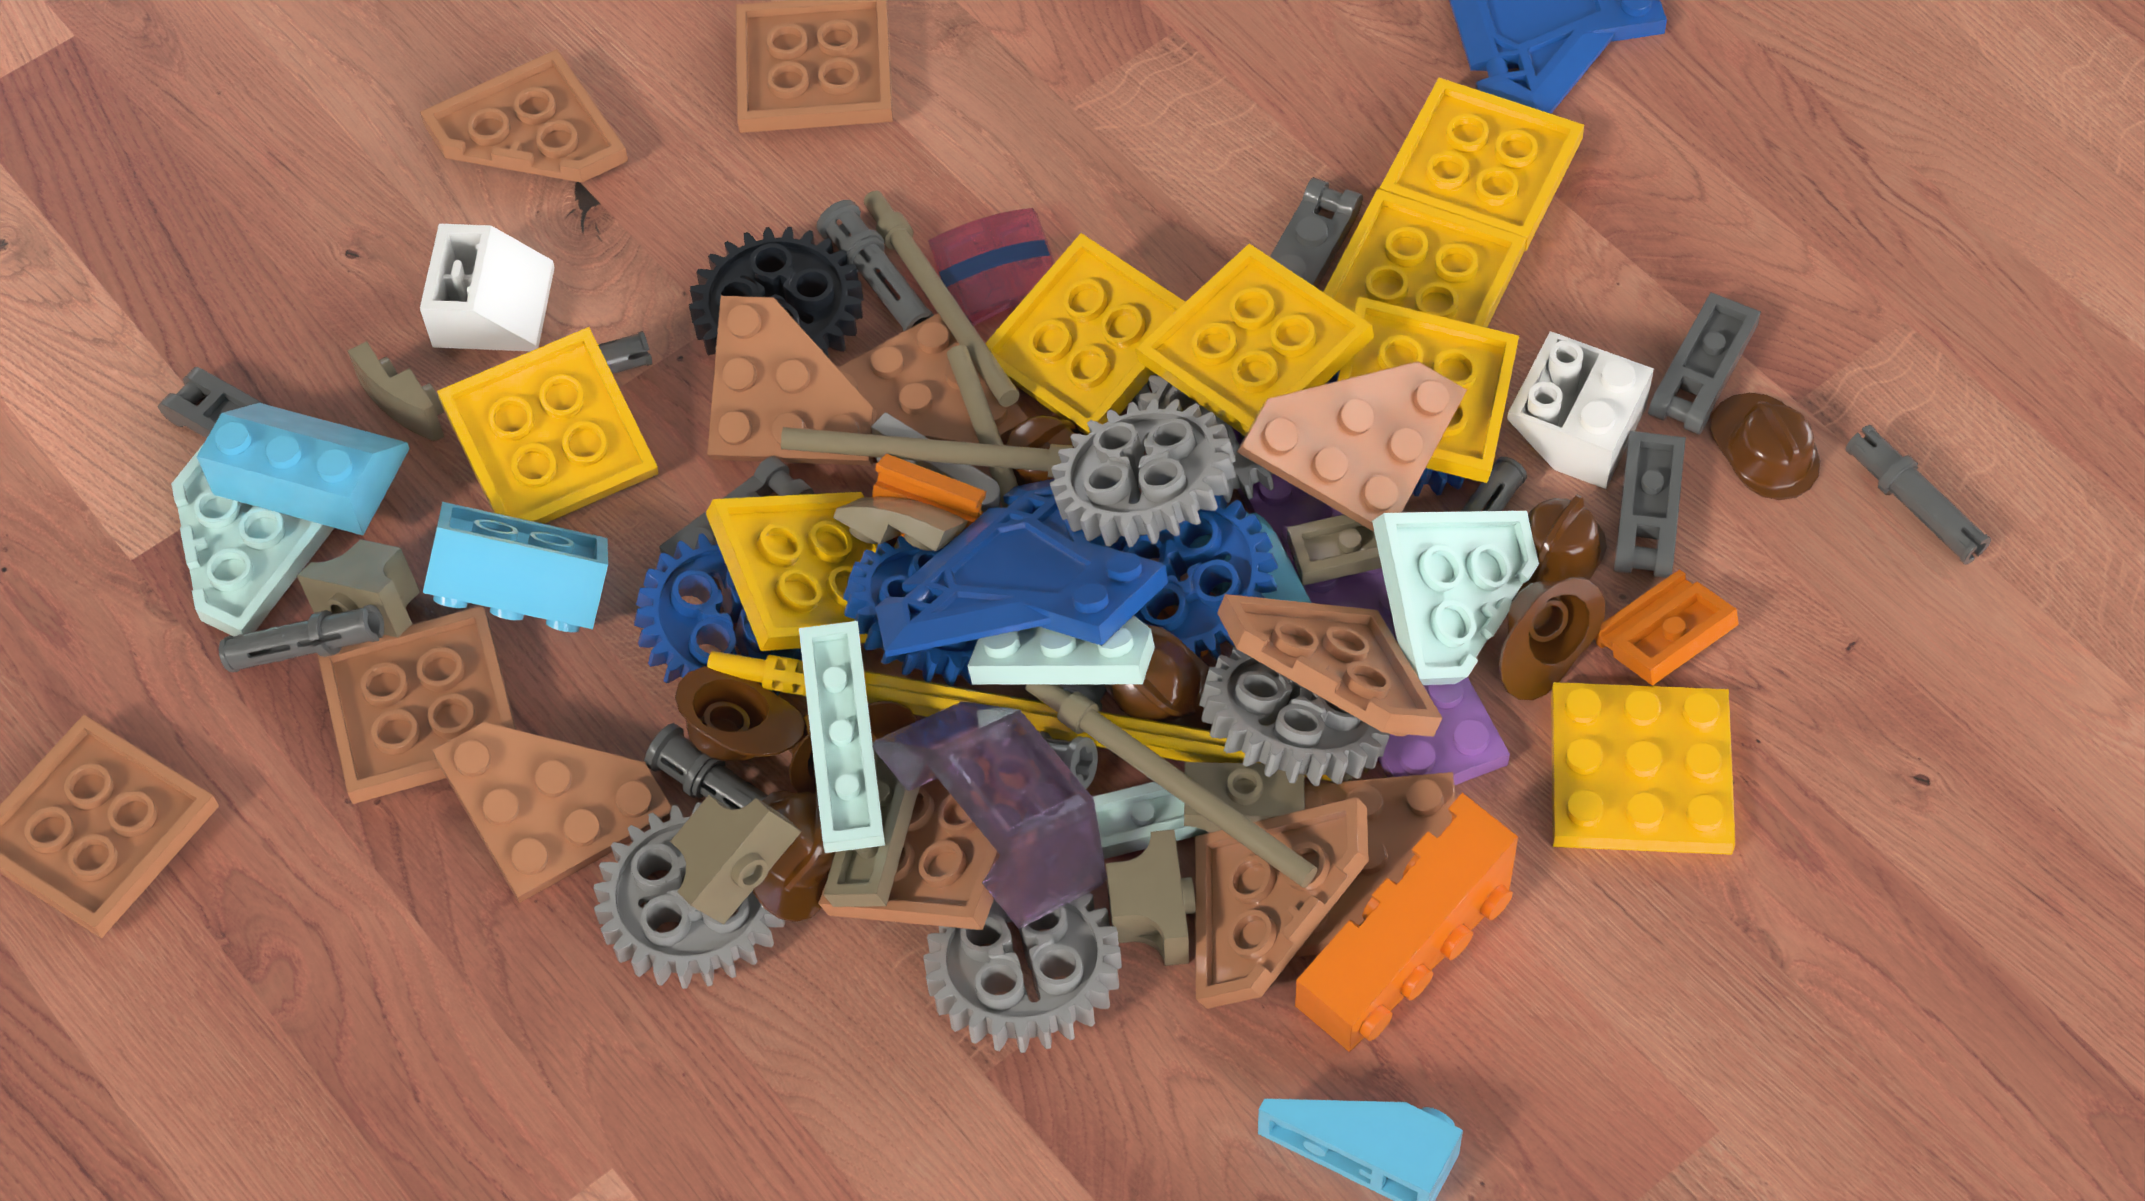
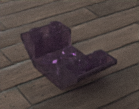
M961 701L881 737L873 744V749L908 792L938 778L1000 854L982 884L1018 929L1102 886L1107 880L1094 798L1021 710Z

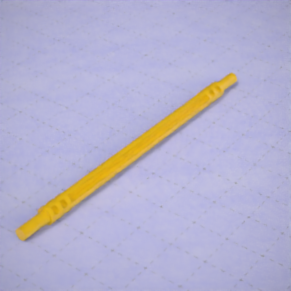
M717 651L710 652L707 663L708 668L742 679L760 682L762 687L767 690L806 696L802 660L768 655L767 659L764 660ZM864 671L868 704L877 701H893L910 708L912 713L917 716L1028 734L1035 730L1048 732L1053 739L1072 741L1078 736L1088 737L1094 741L1097 747L1106 748L1087 733L1077 734L1058 720V713L1042 701ZM1098 711V713L1162 758L1183 762L1243 763L1244 752L1226 753L1224 747L1227 738H1212L1210 736L1211 730ZM1326 774L1321 777L1322 780L1332 781Z

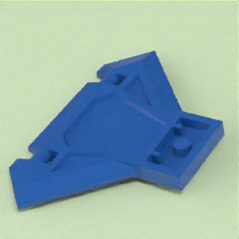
M1449 0L1470 70L1487 71L1489 76L1476 82V90L1552 114L1610 42L1665 34L1667 23L1660 0ZM1518 68L1519 71L1509 72L1508 69Z
M1055 479L1015 486L1003 496L1004 502L1009 505L1007 508H989L902 583L903 591L908 593L905 597H886L875 607L886 657L1034 627L1046 628L1102 646L1168 584L1166 565L1139 557L1133 553L1115 550L1113 544L1106 546L1102 534L1088 541L1083 529L1073 532L1068 520H1062L1054 499L1050 482Z

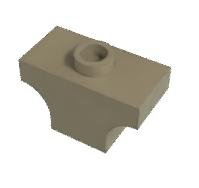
M360 539L343 555L326 562H311L297 575L314 613L328 610L336 614L363 608L371 604L376 606L382 614L385 628L384 635L398 638L412 625L405 607L420 593V590L400 547Z
M1185 762L1184 774L1252 822L1305 810L1303 774L1298 775L1295 783H1289L1286 772L1279 769L1272 776H1265V764L1255 763L1246 767L1243 763ZM1184 803V826L1200 828L1208 833L1221 830Z
M708 795L670 841L683 854L686 862L685 878L677 892L690 906L724 925L753 889L763 882L768 871L802 831L787 817L757 798L748 805L733 810L711 795Z
M1174 829L1151 832L1149 845L1141 855L1129 861L1106 863L1111 925L1117 928L1119 943L1140 942L1148 944L1160 953L1165 966L1189 964L1186 914L1196 913L1192 877L1181 878Z

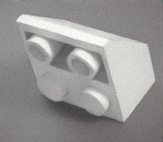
M439 224L420 305V311L432 347L533 351L539 348L555 268L553 260L490 225Z
M1550 331L1508 412L1507 419L1554 470L1606 489L1627 448L1629 433L1636 430L1647 407L1654 368Z

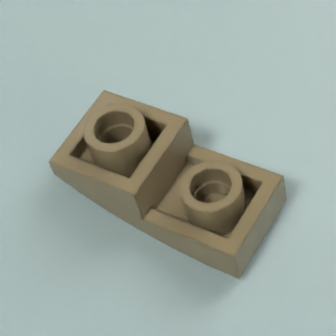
M367 341L348 350L359 383L380 409L403 427L432 441H437L444 437L437 416L445 411L436 391L430 383L421 386L410 368L397 374L389 358L386 356L378 360Z
M882 496L864 497L838 507L833 517L849 526L850 533L861 541L871 544H882L905 534L904 538L909 544L926 551H938L944 548L964 531L967 520L930 504L910 499Z

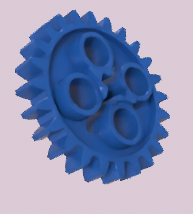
M1214 495L1218 506L1215 511L1204 509L1197 511L1201 521L1200 524L1195 525L1186 520L1179 523L1180 535L1174 536L1165 529L1159 532V539L1154 544L1151 543L1147 534L1140 535L1133 547H1128L1125 536H1120L1117 542L1113 543L1115 550L1133 553L1146 559L1159 558L1158 562L1166 565L1168 584L1134 616L1144 624L1163 627L1178 637L1198 657L1201 656V651L1209 650L1212 657L1216 660L1221 655V643L1227 641L1235 647L1217 614L1225 594L1265 598L1261 593L1274 592L1278 588L1273 576L1268 574L1278 569V563L1273 553H1268L1273 548V545L1266 532L1259 533L1262 526L1257 516L1252 514L1245 517L1246 511L1239 500L1234 501L1227 507V502L1223 495ZM1204 535L1212 536L1203 547L1190 548V545L1198 537ZM1227 555L1231 556L1229 561H1225ZM1187 573L1189 578L1181 581L1180 576ZM1224 582L1232 583L1229 590L1223 595L1209 596L1212 589L1218 584ZM1172 605L1179 606L1176 613L1170 618L1164 620L1157 619V616L1164 608Z
M703 533L698 535L695 550H692L681 540L677 542L674 557L661 553L657 570H647L643 584L645 587L639 589L636 605L640 608L637 609L634 626L644 628L640 633L639 647H654L650 653L649 666H659L665 663L668 665L663 680L666 684L679 677L683 678L690 671L707 666L710 653L705 652L699 647L705 644L715 646L723 653L737 655L736 646L742 656L764 660L767 659L768 655L802 660L801 648L760 651L718 545H711ZM712 577L718 579L722 591L718 589V586ZM693 596L701 600L703 603L696 605L690 604L683 600L681 597ZM721 606L724 609L723 613H720ZM734 623H737L736 628H735V631H734V630H733V624H734ZM769 690L777 696L780 694L779 691Z
M898 536L894 548L886 542L878 544L876 552L866 549L861 561L854 563L843 595V599L848 601L844 615L855 619L854 621H858L859 634H868L863 646L866 650L877 648L884 650L875 607L886 597H905L908 593L903 591L902 583L942 549L938 551L922 550L909 544L903 536ZM978 639L886 657L884 650L881 663L885 665L897 659L903 663V675L907 676L916 668L922 670L923 678L926 682H931L934 674H942L945 682L949 686H954L957 675H961L972 685L968 664Z

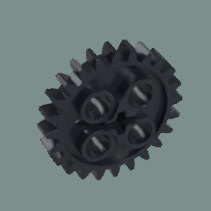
M766 227L763 239L758 241L750 233L746 232L744 233V246L737 247L735 244L726 241L724 245L727 256L721 257L716 254H710L708 259L711 270H697L696 274L699 285L690 286L693 303L689 304V310L697 340L704 341L708 356L716 354L721 296L775 298L828 358L829 347L842 352L846 350L844 335L856 336V320L863 318L861 301L864 298L856 265L847 264V252L845 250L834 253L832 240L829 238L815 245L813 231L811 230L807 231L800 240L794 239L792 227H787L781 238H775L770 227Z

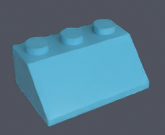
M256 403L221 413L196 457L213 495L364 535L410 448L408 442L270 405Z
M442 502L423 593L434 595L433 600L436 603L447 607L466 608L468 603L490 607L491 614L503 619L522 620L524 615L547 619L546 625L559 631L578 632L580 627L593 629L608 568V538Z

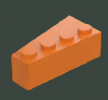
M1461 793L1449 806L1448 811L1452 814V820L1441 835L1436 838L1427 831L1412 848V852L1415 855L1407 864L1403 872V878L1398 883L1386 878L1374 891L1362 914V918L1365 921L1359 926L1353 920H1349L1296 980L1295 1007L1348 1052H1351L1364 1038L1368 1041L1377 1038L1389 1024L1393 1016L1391 1011L1404 997L1411 1001L1419 996L1433 977L1431 970L1445 956L1449 960L1455 959L1472 939L1473 931L1471 930L1484 917L1489 920L1495 919L1512 898L1513 892L1510 891L1518 836L1464 793Z

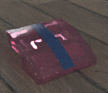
M1033 208L1013 210L984 217L958 226L928 240L941 280L973 326L1009 307L1015 310L1055 263L1038 214Z

